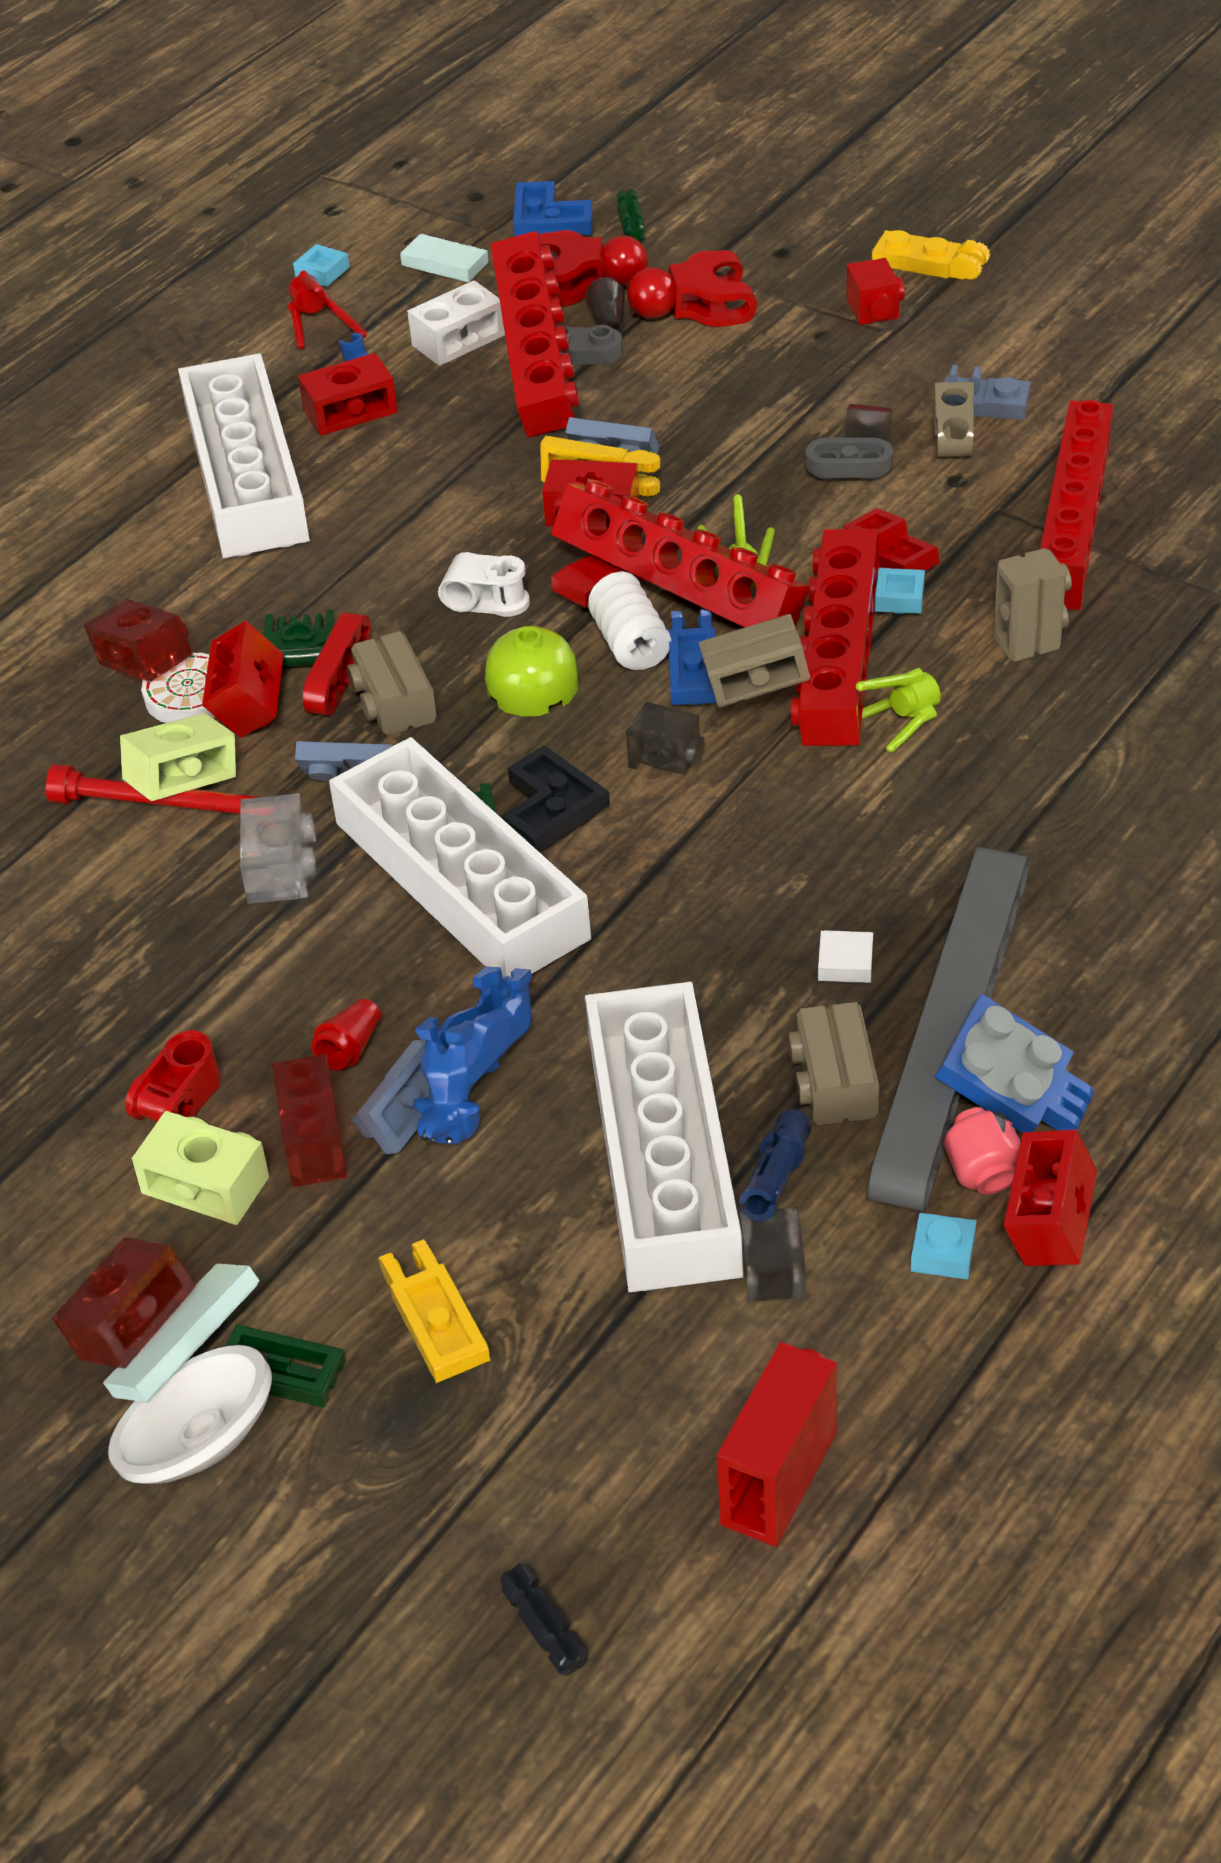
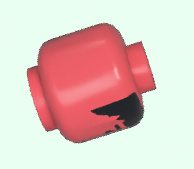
M981 1107L970 1108L956 1116L954 1125L947 1131L944 1137L943 1145L960 1185L970 1190H977L980 1194L984 1195L995 1194L1012 1186L1020 1139L1010 1118L1002 1112L985 1111Z

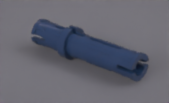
M793 1109L783 1111L777 1118L774 1130L769 1131L764 1136L759 1148L760 1158L739 1199V1205L745 1204L741 1208V1212L748 1219L765 1221L773 1216L790 1173L800 1166L805 1154L804 1143L811 1131V1125L806 1126L809 1123V1118L803 1112Z

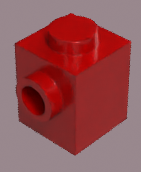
M886 257L847 264L846 299L859 325L899 318V302L905 299L904 284L900 276H895Z

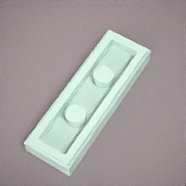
M216 1263L103 1382L114 1398L148 1402L258 1285L257 1283L260 1280L250 1266Z

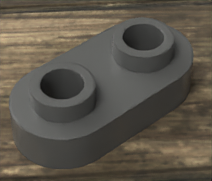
M564 325L570 350L563 351V353L570 354L572 364H608L622 356V336L620 332L610 326L569 327Z
M820 438L812 441L806 447V469L820 479L864 478L872 480L887 474L893 466V448L889 442L880 438Z

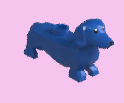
M485 966L473 977L474 987L479 988L481 991L480 998L474 1007L452 1014L441 1024L440 1028H438L437 1018L431 1017L415 1028L418 1037L426 1041L421 1070L429 1084L430 1097L414 1099V1108L422 1115L417 1124V1131L421 1140L457 1144L467 1138H471L476 1132L480 1122V1108L477 1103L469 1102L470 1090L483 1074L499 1068V1058L528 1030L531 1023L529 999L531 969L515 968L510 972L511 977L505 976L503 978L501 967Z

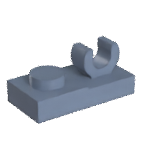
M958 365L951 366L949 376H946L945 382H974V416L1025 420L1031 381H1020L1009 377L981 379L982 371L980 367H974L972 378H960L957 373ZM948 395L942 401L951 406H958L966 402V399L960 395Z
M569 417L565 432L569 440L628 449V452L645 450L658 455L660 446L652 428Z
M296 741L295 761L303 772L308 774V777L320 781H329L337 775L393 747V745Z
M425 1040L412 1041L384 1076L385 1079L357 1112V1116H354L351 1120L364 1138L373 1137L385 1154L399 1153L417 1130V1124L422 1115L414 1108V1099L430 1098L429 1084L421 1070V1062L426 1047Z

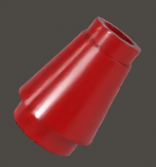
M358 999L354 1004H351L315 1029L311 1049L319 1063L328 1069L339 1071L345 1067H352L358 1062L377 1024L381 1021V1012L376 1004L368 999Z

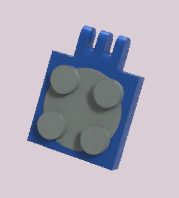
M982 993L971 1006L934 1076L987 1111H999L1007 1115L1014 1128L1022 1133L1033 1132L1040 1121L1045 1122L1057 1131L1077 1130L1080 1120L1085 1115L1087 1105L1090 1104L1094 1096V1090L1090 1085L1065 1070L1074 1053L1072 1050Z

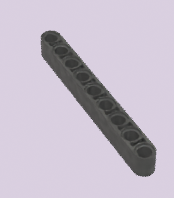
M979 846L976 848L874 1159L868 1187V1199L870 1201L925 1212L928 1207L945 1152L943 1140L947 1131L953 1126L962 1094L934 1076L976 999L981 993L992 999L1024 894L1029 870V855Z

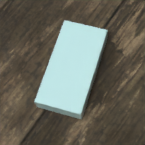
M419 234L400 253L401 263L405 267L468 283L489 262L488 250L424 234Z

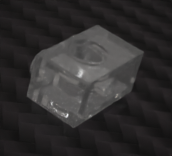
M300 793L241 799L240 869L248 904L308 898L307 877L316 876V863L313 846L307 847V843L315 842V828L312 812L303 813Z

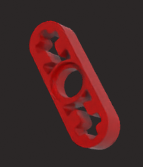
M343 612L340 615L306 678L303 689V707L307 713L332 716L350 684L347 666L353 664L351 648L355 643L370 640L371 622L367 615Z

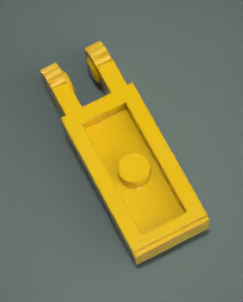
M885 230L872 250V260L886 257L893 269L942 278L952 277L973 280L980 275L983 268L981 265L984 266L989 260L990 250H988V246H985L984 243H976L973 240H967L960 244L946 241L940 237L926 238L910 235L900 230Z
M545 436L541 442V481L545 482L551 459L637 463L638 472L654 473V471L660 469L659 455L645 450L628 452V449ZM638 473L639 495L643 497L657 495L660 492L659 478Z
M423 1239L411 1244L413 1250L412 1257L416 1267L421 1271L420 1273L405 1278L398 1260L394 1258L391 1252L380 1256L379 1263L384 1278L391 1290L392 1299L435 1382L438 1383L489 1362L490 1354L487 1343L444 1264H438L431 1249Z

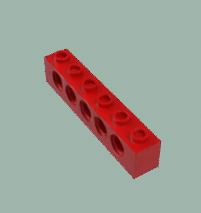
M537 231L490 243L516 405L527 438L567 428L569 417L575 418L573 408L580 406V400L575 382L568 381V379L575 378L570 354L563 353V351L570 350V345L564 325L558 326V324L565 322L560 299L553 298L559 296L560 291L555 272H549V270L555 269L551 248L549 245L542 246Z
M1095 400L1069 401L1040 549L1050 550L1059 563L1065 564L1069 570L1072 584L1071 589L1065 592L1064 605L1066 609L1081 610L1110 450L1114 404L1100 403Z
M587 479L586 485L567 484L551 535L743 627H749L787 614H791L796 627L810 586L795 580L797 574L795 571L777 564H770L767 567L757 562L758 554L745 548L733 546L732 550L720 545L722 538L718 535L701 529H696L695 533L683 528L685 523L683 519L663 512H659L657 516L647 511L648 503L631 496H623L622 499L611 494L613 488L603 482ZM607 515H609V519H610V524H609V528H608V529H607V527H606V518H607ZM643 531L645 532L646 536L644 546L641 542V536ZM679 548H681L682 551V560L680 564L677 559V552ZM716 564L719 568V578L717 582L714 579V568ZM753 581L755 582L757 588V593L754 600L750 592Z
M878 528L823 529L821 548L813 549V574L817 576L809 577L810 588L808 591L809 603L813 604V606H805L804 611L805 633L809 635H802L800 638L811 680L796 684V693L800 697H792L791 723L792 726H800L802 746L860 745L866 690L858 691L856 684L868 679L875 619V594L878 571L881 568Z

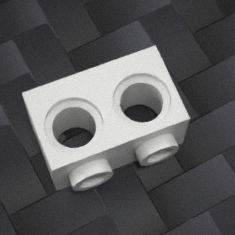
M475 280L407 311L412 346L438 366L505 336L499 298Z

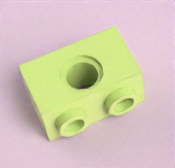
M206 713L120 735L122 779L151 801L236 777L235 733Z
M168 1111L164 1112L132 1157L142 1194L238 1225L269 1178L261 1141L255 1140L252 1136L243 1132L233 1133L209 1125L199 1118H187Z

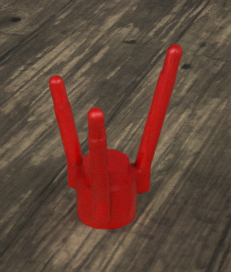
M303 270L291 281L289 295L292 301L287 307L292 314L298 349L302 350L305 347L301 313H316L323 306L330 309L352 331L360 333L363 338L367 336V332L338 306L328 293H325L314 276Z

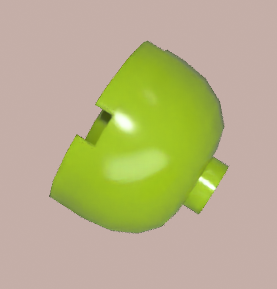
M524 626L513 629L499 637L487 655L485 671L486 693L489 698L492 696L496 699L498 708L506 713L518 716L545 715L549 713L550 705L557 704L562 700V706H565L571 702L578 691V666L574 652L566 640L553 630L538 626Z

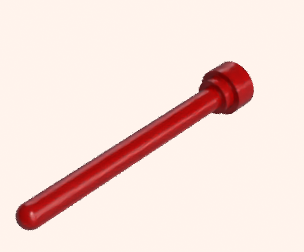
M52 764L46 778L47 800L55 803L71 804L73 800H80L82 796L261 817H270L274 815L277 809L275 801L271 798L196 789L151 801L125 781L84 777L83 772L76 771V768L70 765Z

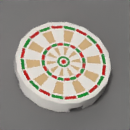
M183 653L166 658L150 669L143 678L141 689L145 706L150 715L164 723L202 713L215 718L212 713L202 706L209 654Z

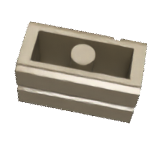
M1045 548L1025 553V557L1017 555L999 560L997 566L994 639L1007 657L1013 661L1033 657L1035 652L1044 654L1060 649L1062 628H1066L1069 623L1068 612L1064 605L1065 592L1071 589V576L1067 566L1063 563L1060 564L1052 552Z
M791 614L698 642L718 708L737 703L742 699L747 700L811 680L801 641Z
M398 631L380 636L379 641H375L373 638L353 644L351 648L353 664L347 666V674L354 693L363 692L360 694V698L368 721L376 719L386 736L406 731L411 725L413 728L434 723L437 715L433 688L405 634Z
M857 1002L835 1004L830 1009H826L825 1006L801 1008L796 1013L797 1031L788 1032L791 1064L801 1063L803 1072H796L799 1104H810L813 1122L817 1125L842 1123L846 1118L849 1121L875 1119L879 1115V1083L861 1005H858Z

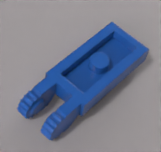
M700 610V616L698 617L699 628L685 629V619L682 616V611H671L672 629H669L671 637L669 642L671 705L717 703L698 643L716 637L715 627L711 626V611Z

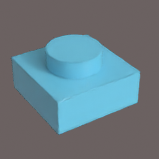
M315 244L293 263L295 277L305 270L308 274L314 276L320 285L324 286L330 285L350 267L348 253Z
M879 568L875 594V611L893 612L896 614H921L925 570Z
M919 1213L911 1256V1272L968 1280L977 1220Z

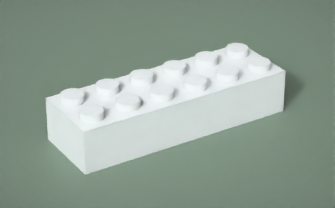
M261 353L179 368L186 412L223 558L246 556L252 552L278 547L286 548L310 541L303 498Z
M412 737L329 780L336 824L483 965L501 967L503 978L505 976L511 977L510 972L515 968L531 969L532 974L591 940L587 895Z
M692 982L585 995L590 1049L628 1291L637 1292L743 1278L741 1230Z

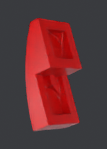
M875 508L843 526V529L878 528L881 568L926 571L940 563L937 546L909 536L906 519L879 508Z
M591 555L571 563L552 575V591L587 608L589 595L593 587L602 578L611 573L630 572L595 555ZM634 575L639 580V583L644 580L643 578Z

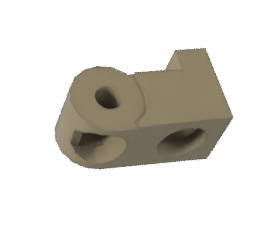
M935 382L934 426L935 435H937V457H972L974 382ZM948 395H960L966 399V402L958 406H951L944 403L942 399Z

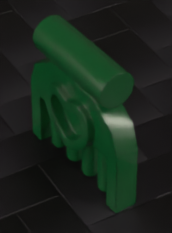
M326 610L325 628H322L323 616L320 613L315 615L314 627L310 624V616L308 614L303 616L302 621H298L297 616L292 615L290 617V624L285 626V617L280 616L277 619V632H274L273 614L265 615L264 637L283 653L282 668L314 665L335 626L334 610Z

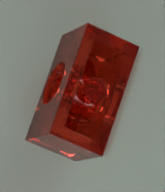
M127 598L83 625L100 665L147 682L155 680L193 655L187 641L188 629L178 615Z
M326 1054L272 1063L283 1146L292 1187L347 1178L335 1097Z
M124 1237L52 1317V1320L79 1359L125 1369L196 1286L170 1245Z

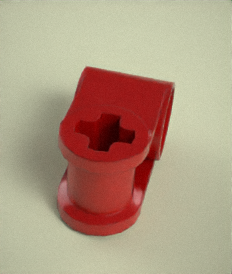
M188 1030L171 1037L144 1073L140 1074L130 1086L125 1102L128 1116L138 1120L148 1118L155 1122L159 1121L165 1111L187 1118L195 1117L221 1084V1074L208 1036L200 1031Z

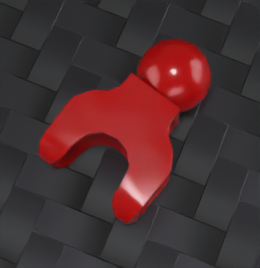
M569 230L539 234L542 246L549 245L551 250L557 255L553 256L555 269L549 270V272H555L560 295L553 298H559L562 307L575 304L593 292L605 291L606 280L614 286L627 287L630 279L639 270L648 268L649 258L643 244L632 236L620 235L609 239L603 245L602 237L588 238Z
M727 250L698 252L690 256L683 263L669 264V272L657 267L641 269L630 279L627 288L629 305L642 318L649 319L663 317L672 310L675 319L689 318L712 327L733 326L749 322L755 315L758 306L751 287L741 282L743 266L739 257L734 252ZM721 267H731L730 271L725 275H715L716 271ZM745 301L744 305L736 309H730L725 305V302Z

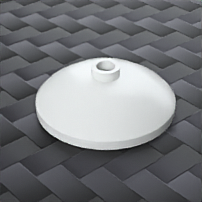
M241 1345L221 1347L202 1353L186 1361L148 1402L134 1401L118 1422L110 1439L109 1460L119 1475L127 1481L134 1483H167L204 1471L229 1455L253 1427L268 1399L272 1372L262 1354L252 1347Z

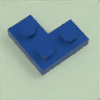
M555 181L517 182L513 218L514 237L537 231L539 235L541 233L562 230L574 231L581 235H591L593 221L592 200L555 201Z

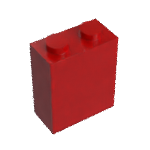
M780 1341L717 1454L720 1525L774 1547L778 1546L837 1434V1362L826 1359L815 1350L808 1348L799 1349Z

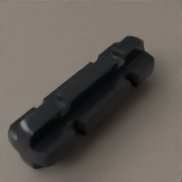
M523 1563L517 1564L513 1569L507 1570L502 1574L500 1578L502 1592L512 1606L518 1607L519 1611L517 1614L542 1650L550 1653L548 1658L558 1673L565 1676L571 1675L577 1669L583 1668L588 1662L587 1647L576 1632L569 1630L571 1624L544 1587L538 1586L540 1580L531 1567Z

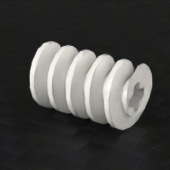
M623 571L611 573L602 578L593 587L589 595L588 608L609 648L613 651L616 660L623 667L632 670H645L656 666L667 655L671 637L669 631L665 629L663 621L659 618L656 609L653 608L650 599L646 596L644 589L640 586L639 580L633 574Z

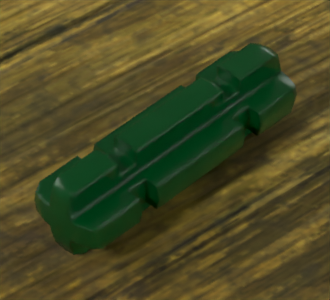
M631 188L626 192L621 189L616 196L624 236H632L639 242H643L646 238L644 232L645 225L642 220L640 204L637 201V192Z

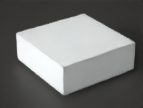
M821 931L818 981L871 983L873 932Z

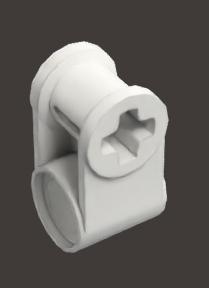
M470 552L460 553L453 559L438 588V595L443 604L458 612L469 611L512 617L523 613L530 605V596L524 590L522 578L525 576V565L521 559L514 556H490Z

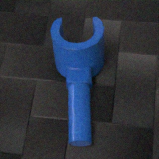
M360 333L351 334L353 342L346 343L339 340L344 362L369 355L366 353L363 337Z

